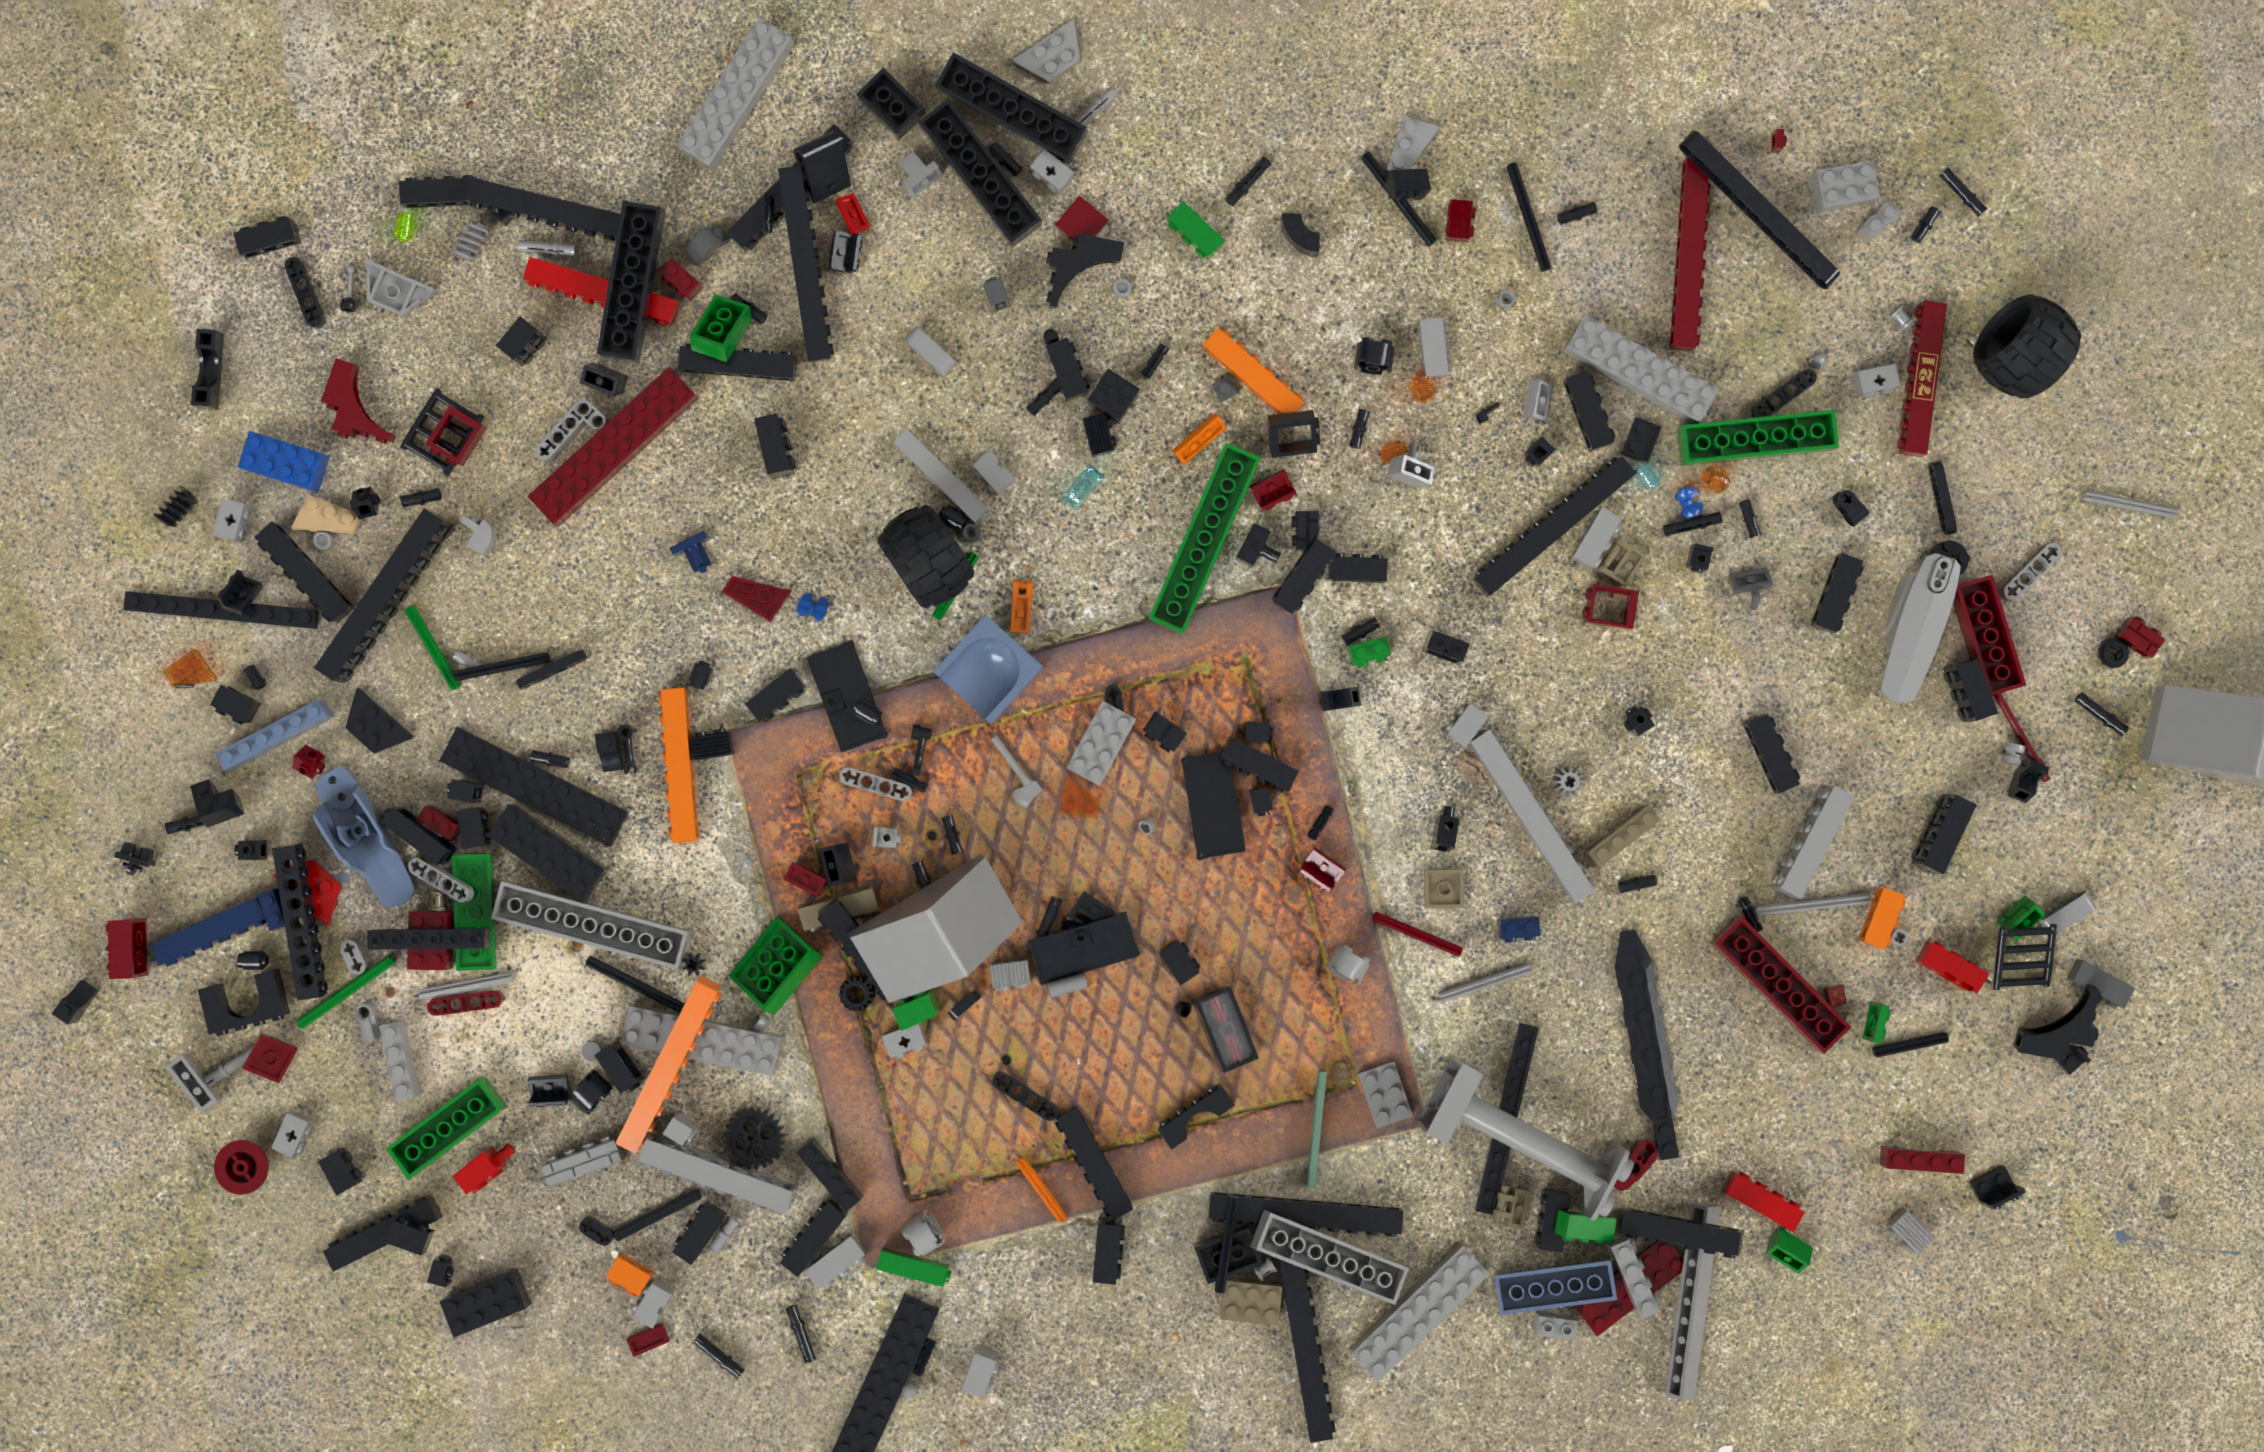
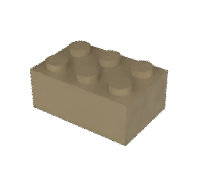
M1227 1277L1225 1293L1221 1297L1220 1319L1278 1326L1283 1288L1281 1282Z

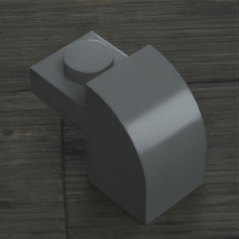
M718 224L710 229L706 227L690 241L684 253L698 266L709 260L717 248L728 243L730 237Z

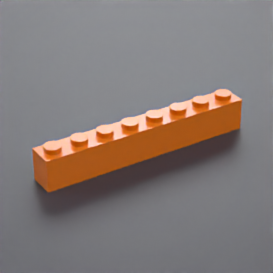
M687 688L662 689L661 694L658 695L659 705H662L660 723L664 725L661 739L662 743L665 744L663 761L667 763V771L664 772L665 782H668L669 789L666 790V799L670 801V809L667 810L668 820H671L672 827L669 828L670 840L673 839V843L699 841L693 756L690 740Z

